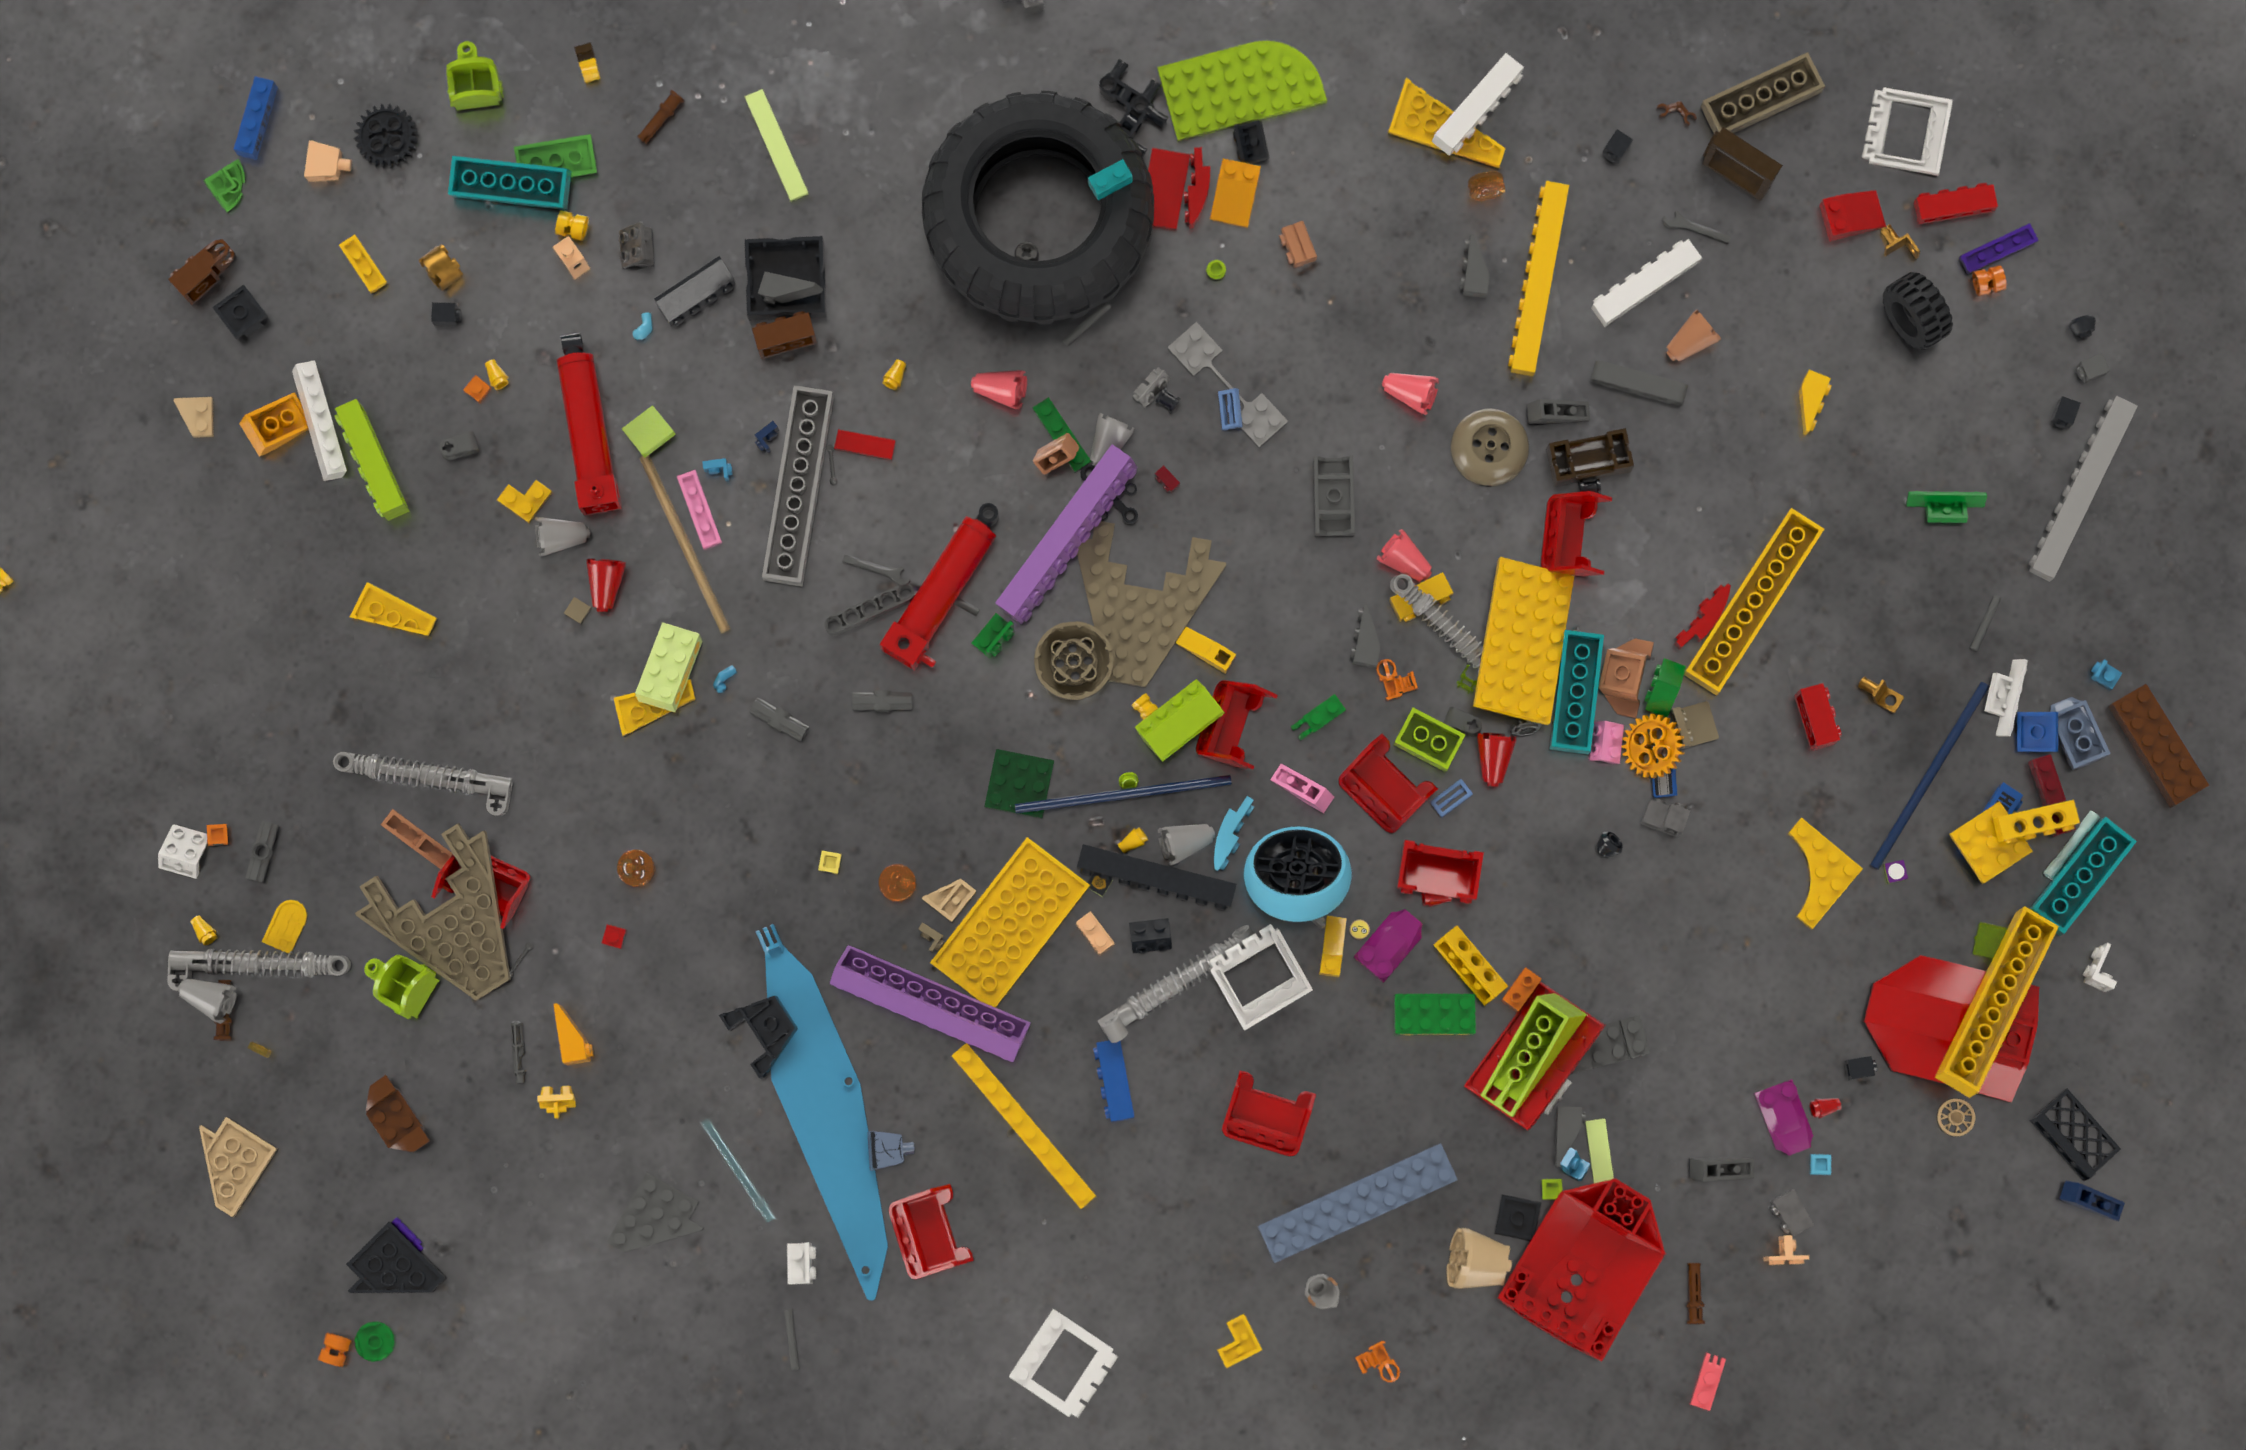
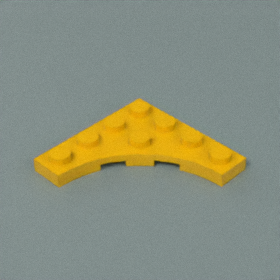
M1800 818L1788 834L1797 842L1807 858L1810 889L1805 904L1796 917L1810 929H1813L1863 868L1803 818Z

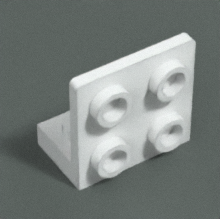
M172 825L158 853L159 868L197 879L199 875V860L208 844L207 834Z
M2109 943L2094 949L2091 955L2093 959L2091 966L2088 965L2083 973L2085 977L2084 983L2103 992L2114 989L2117 981L2112 980L2113 976L2104 972L2099 974L2111 946Z
M812 1243L787 1244L788 1284H813L812 1279H816V1267H812V1259H816V1248L812 1247Z

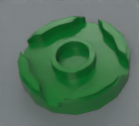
M378 1321L368 1322L361 1326L354 1340L358 1354L371 1362L382 1361L389 1357L396 1344L392 1329L385 1323Z

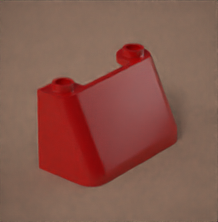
M1404 840L1397 888L1401 889L1400 892L1405 894H1412L1413 891L1459 898L1461 903L1471 904L1472 900H1477L1484 852L1474 851L1467 853L1466 850L1441 848L1422 843L1417 845L1415 841Z

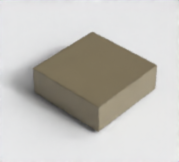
M574 597L564 614L582 624L591 607Z

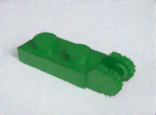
M1334 694L1304 715L1291 728L1294 731L1304 723H1307L1310 728L1298 736L1301 741L1311 733L1317 732L1344 713L1346 709Z

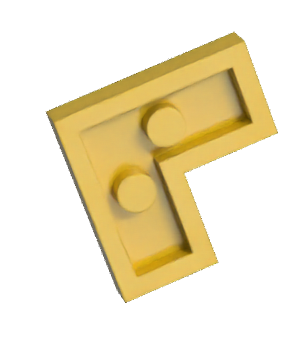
M535 480L525 495L508 484L497 501L530 523L553 492L537 480Z
M1245 1314L1226 1323L1235 1340L1217 1350L1226 1368L1262 1351Z

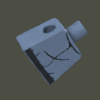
M875 1131L867 1133L870 1171L904 1163L903 1155L914 1154V1143H902V1134Z

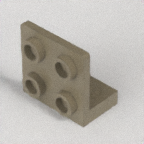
M1708 701L1684 708H1673L1670 711L1672 721L1676 722L1674 728L1681 729L1678 736H1684L1680 743L1685 744V746L1681 747V749L1719 738Z

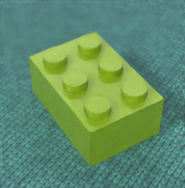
M1413 707L1393 745L1446 772L1465 734Z

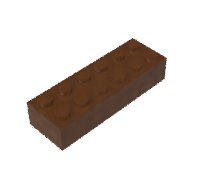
M2147 684L2107 706L2170 808L2209 786Z

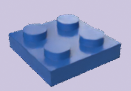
M2017 712V752H2058V712Z

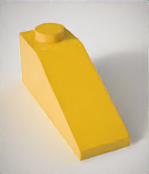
M1327 916L1319 975L1340 976L1347 918Z

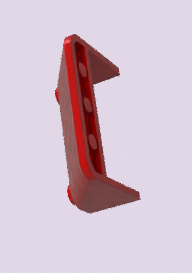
M1381 734L1339 776V785L1386 832L1394 833L1438 788L1430 781H1423L1416 787L1385 756L1390 749V742Z
M1240 1070L1223 1123V1134L1228 1138L1282 1155L1295 1156L1299 1152L1316 1094L1308 1091L1301 1092L1295 1102L1252 1088L1254 1078L1250 1073Z
M950 1184L903 1198L891 1203L889 1206V1215L907 1273L912 1279H919L974 1261L969 1248L956 1247L943 1205L950 1202L953 1198Z

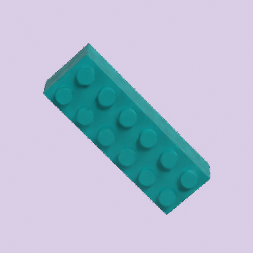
M452 156L448 195L457 198L567 210L572 171L566 168Z
M1564 630L1549 750L1588 755L1591 752L1604 641L1603 634Z
M2107 817L2101 818L2030 909L2059 926L2056 932L2057 935L2065 934L2137 841Z

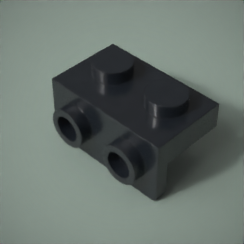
M1257 120L1242 126L1238 124L1233 125V137L1238 146L1237 156L1241 162L1253 164L1269 159L1262 121Z
M1169 918L1129 923L1133 953L1172 949Z

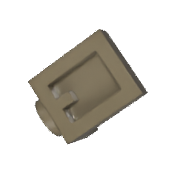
M922 922L919 927V931L922 932L920 936L928 941L934 939L929 951L932 953L935 950L939 951L944 943L942 940L944 936Z

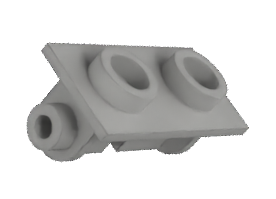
M1160 368L1153 369L1145 379L1149 385L1146 386L1144 383H1141L1133 392L1134 395L1132 397L1145 408L1153 402L1160 390L1166 387L1170 378L1164 370Z

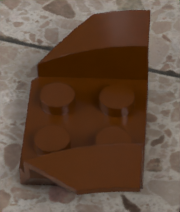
M387 1075L370 1085L366 1115L388 1148L415 1152L430 1141L422 1130L423 1125L401 1092L393 1086Z

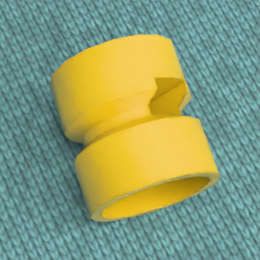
M561 210L557 218L555 234L565 237L570 235L573 239L583 241L588 228V216L579 214L573 216V213Z

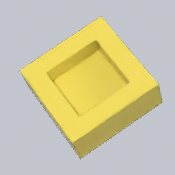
M822 851L818 870L838 874L842 854Z

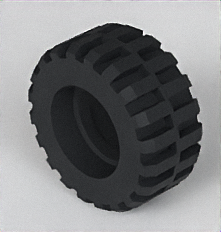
M1909 272L1885 288L1882 299L1885 305V312H1887L1888 319L1892 322L1894 329L1898 331L1902 339L1906 340V343L1912 345L1915 349L1926 350L1950 335L1953 327L1950 308L1946 304L1945 298L1940 294L1939 289L1933 285L1932 281L1926 279V276L1920 275L1917 272Z

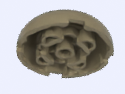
M1481 409L1467 415L1456 427L1451 440V456L1457 470L1466 479L1478 485L1499 486L1511 481L1522 471L1529 454V441L1524 427L1514 416L1499 409ZM1494 428L1497 433L1491 436L1488 430ZM1479 440L1481 442V446L1474 447L1473 441ZM1487 443H1493L1494 447L1489 448ZM1504 443L1509 446V449L1503 451L1500 445ZM1487 455L1493 457L1491 463L1485 461Z
M1079 621L1063 622L1052 627L1042 636L1036 647L1034 665L1040 682L1049 692L1063 699L1080 700L1096 694L1107 683L1113 668V653L1107 638L1094 626ZM1073 644L1076 645L1077 650L1070 652L1068 647ZM1090 657L1092 659V663L1090 665H1086L1084 663V658ZM1076 659L1078 663L1077 665H1071L1070 661ZM1063 660L1064 666L1061 668L1057 667L1056 661ZM1077 672L1080 677L1077 680H1073L1071 674Z

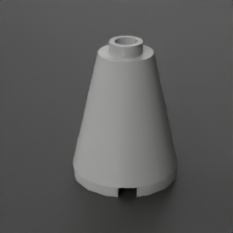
M1099 413L1090 460L1093 461L1092 465L1096 467L1112 444L1121 450L1133 434L1135 428L1131 426L1129 430L1127 429V424L1109 416H1106V419L1102 418L1103 414Z
M543 517L535 518V521L539 522V525H535L537 548L541 547L542 552H538L540 557L585 543L586 538H590L589 527H585V524L582 522Z
M1208 824L1167 826L1158 829V833L1161 832L1162 837L1158 838L1160 849L1164 859L1170 860L1168 863L1170 866L1181 862L1213 843V838H1215L1214 829L1209 827Z
M186 979L178 987L179 996L214 1022L220 1024L226 1020L223 1018L224 1015L230 1014L237 993L233 992V990H236V987L222 983Z

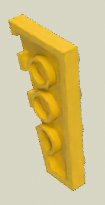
M369 582L366 583L350 615V618L427 636L430 635L438 619Z
M691 679L686 683L677 709L695 700ZM635 693L614 697L623 737L672 712L639 702Z

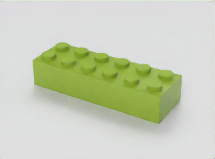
M356 398L336 407L337 414L334 415L342 430H345L342 433L346 443L353 448L350 450L354 461L361 466L358 467V471L362 479L364 478L365 482H368V485L365 486L369 495L372 496L373 500H376L373 504L377 513L389 521L409 512V508L362 404Z

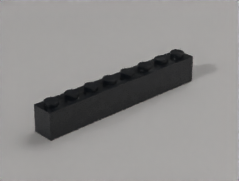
M1084 844L1082 845L1077 869L1084 875L1100 874L1099 878L1111 881V878L1117 879L1119 884L1130 886V883L1137 884V888L1142 890L1156 889L1158 894L1165 896L1172 893L1176 895L1177 899L1185 901L1188 898L1195 899L1197 904L1207 906V903L1214 904V908L1226 911V908L1231 909L1237 885L1236 883Z

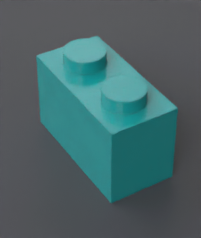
M1123 159L1088 177V184L1097 200L1133 182V176Z

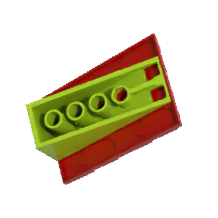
M1539 982L1464 1087L1525 1129L1530 1130L1548 1104L1551 1103L1568 1076L1574 1071L1585 1053L1590 1049L1605 1027V1024L1543 982Z

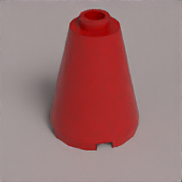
M594 558L587 559L586 564L592 605L597 608L596 611L608 612V609L613 608L626 562L609 559L598 561Z
M1478 733L1477 741L1483 781L1487 782V786L1498 787L1499 783H1503L1517 736L1510 735V737H1505V734Z

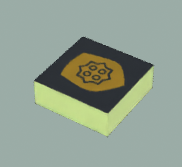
M1093 873L1088 881L1090 885L1088 889L1103 897L1113 880L1100 879V874Z

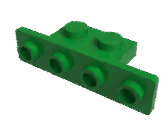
M1908 492L1906 506L1926 507L1927 522L1967 523V507H1985L1987 493Z

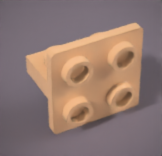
M1792 1235L1778 1236L1779 1256L1764 1257V1261H1769V1265L1784 1264V1260H1789V1264H1804V1260L1809 1259V1255L1793 1256V1252H1796L1795 1239L1792 1240Z

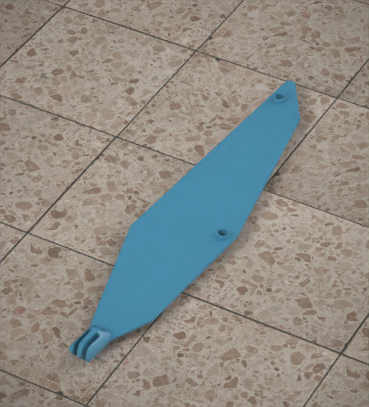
M773 923L770 927L777 941L775 944L767 927H764L763 931L770 945L766 947L760 931H755L765 953L767 998L778 996L798 1027V1030L771 1067V1080L865 1296L871 1301L876 1298L888 1244L875 1170L870 1171L868 1126L861 1085L812 974L783 946ZM846 1078L852 1079L851 1085L845 1084ZM864 1266L869 1268L868 1274L862 1273Z

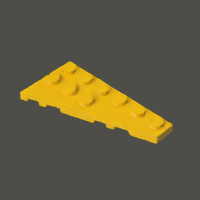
M1406 78L1388 133L1441 150L1432 143V139L1454 111L1439 100H1435L1425 90L1417 87L1411 80ZM1475 127L1476 131L1469 139L1466 137L1462 141L1464 143L1462 148L1457 153L1455 151L1452 153L1499 168L1505 148Z

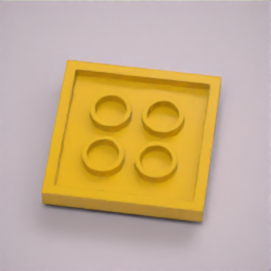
M2000 801L1949 834L1982 884L2033 852L2024 837L2017 838L2018 842L2007 845L2005 841L1998 842L1993 819L2009 815ZM2014 824V829L2017 832H2020L2017 826Z

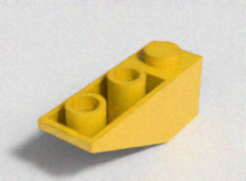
M1810 369L1806 373L1799 390L1804 435H1807L1809 430H1814L1817 420L1814 419L1816 413H1821L1824 403L1821 402L1823 396H1828L1832 386L1829 384L1831 378Z
M1185 627L1176 641L1177 645L1224 674L1227 673L1236 659L1234 652L1188 627Z

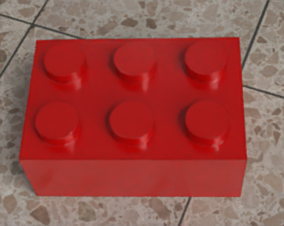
M1821 683L1800 689L1795 694V698L1811 751L1835 745L1840 741L1842 733L1839 725L1835 724L1834 718L1836 713L1834 707L1829 704L1830 693L1828 688L1824 687V684Z

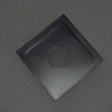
M1502 1194L1494 1234L1531 1241L1536 1233L1542 1202Z

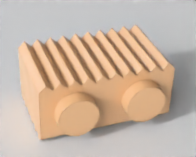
M1091 911L1076 922V927L1081 930L1083 936H1086L1088 943L1093 946L1098 955L1101 956L1115 945Z

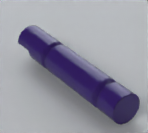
M396 1217L391 1223L422 1252L424 1249L421 1246L422 1241Z

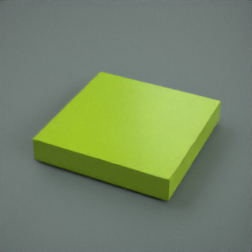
M653 405L622 428L623 432L644 458L676 435Z

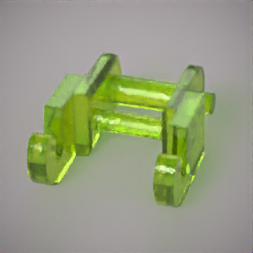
M1468 664L1459 677L1461 681H1457V688L1459 686L1468 690L1467 694L1470 691L1473 693L1474 690L1472 688L1477 685L1476 680L1473 681L1465 674L1470 666ZM1466 679L1473 683L1472 686L1469 687L1464 684L1463 680Z

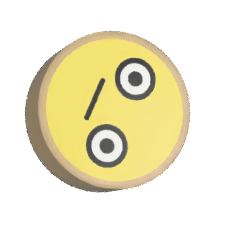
M1355 920L1351 924L1349 931L1354 939L1362 940L1368 936L1370 928L1366 921Z

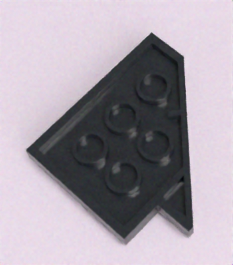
M390 1221L346 1264L360 1278L348 1290L349 1293H432L446 1279Z

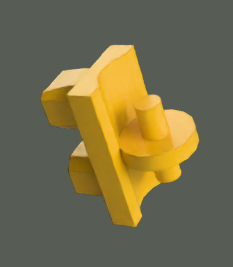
M562 1086L560 1095H553V1087H542L541 1095L537 1099L540 1109H546L547 1113H554L555 1119L560 1117L561 1112H567V1108L576 1107V1100L571 1086Z

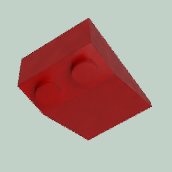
M1876 190L1841 194L1825 198L1819 204L1829 242L1886 227Z

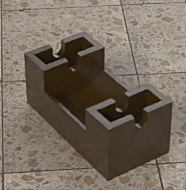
M1626 428L1608 431L1605 435L1575 441H1568L1567 439L1552 442L1546 448L1554 487L1579 483L1581 480L1584 482L1630 473L1634 467Z

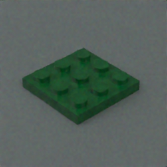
M996 749L984 807L1016 814L1015 804L1047 800L1054 760ZM1044 810L1017 814L1043 819Z

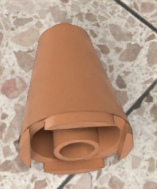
M1696 309L1668 344L1667 348L1669 350L1666 353L1673 361L1677 359L1680 362L1719 342L1721 337Z

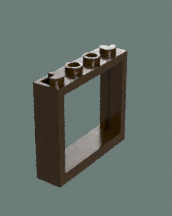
M1724 127L1720 132L1716 131L1711 137L1703 154L1705 159L1702 163L1760 201H1762L1783 166Z

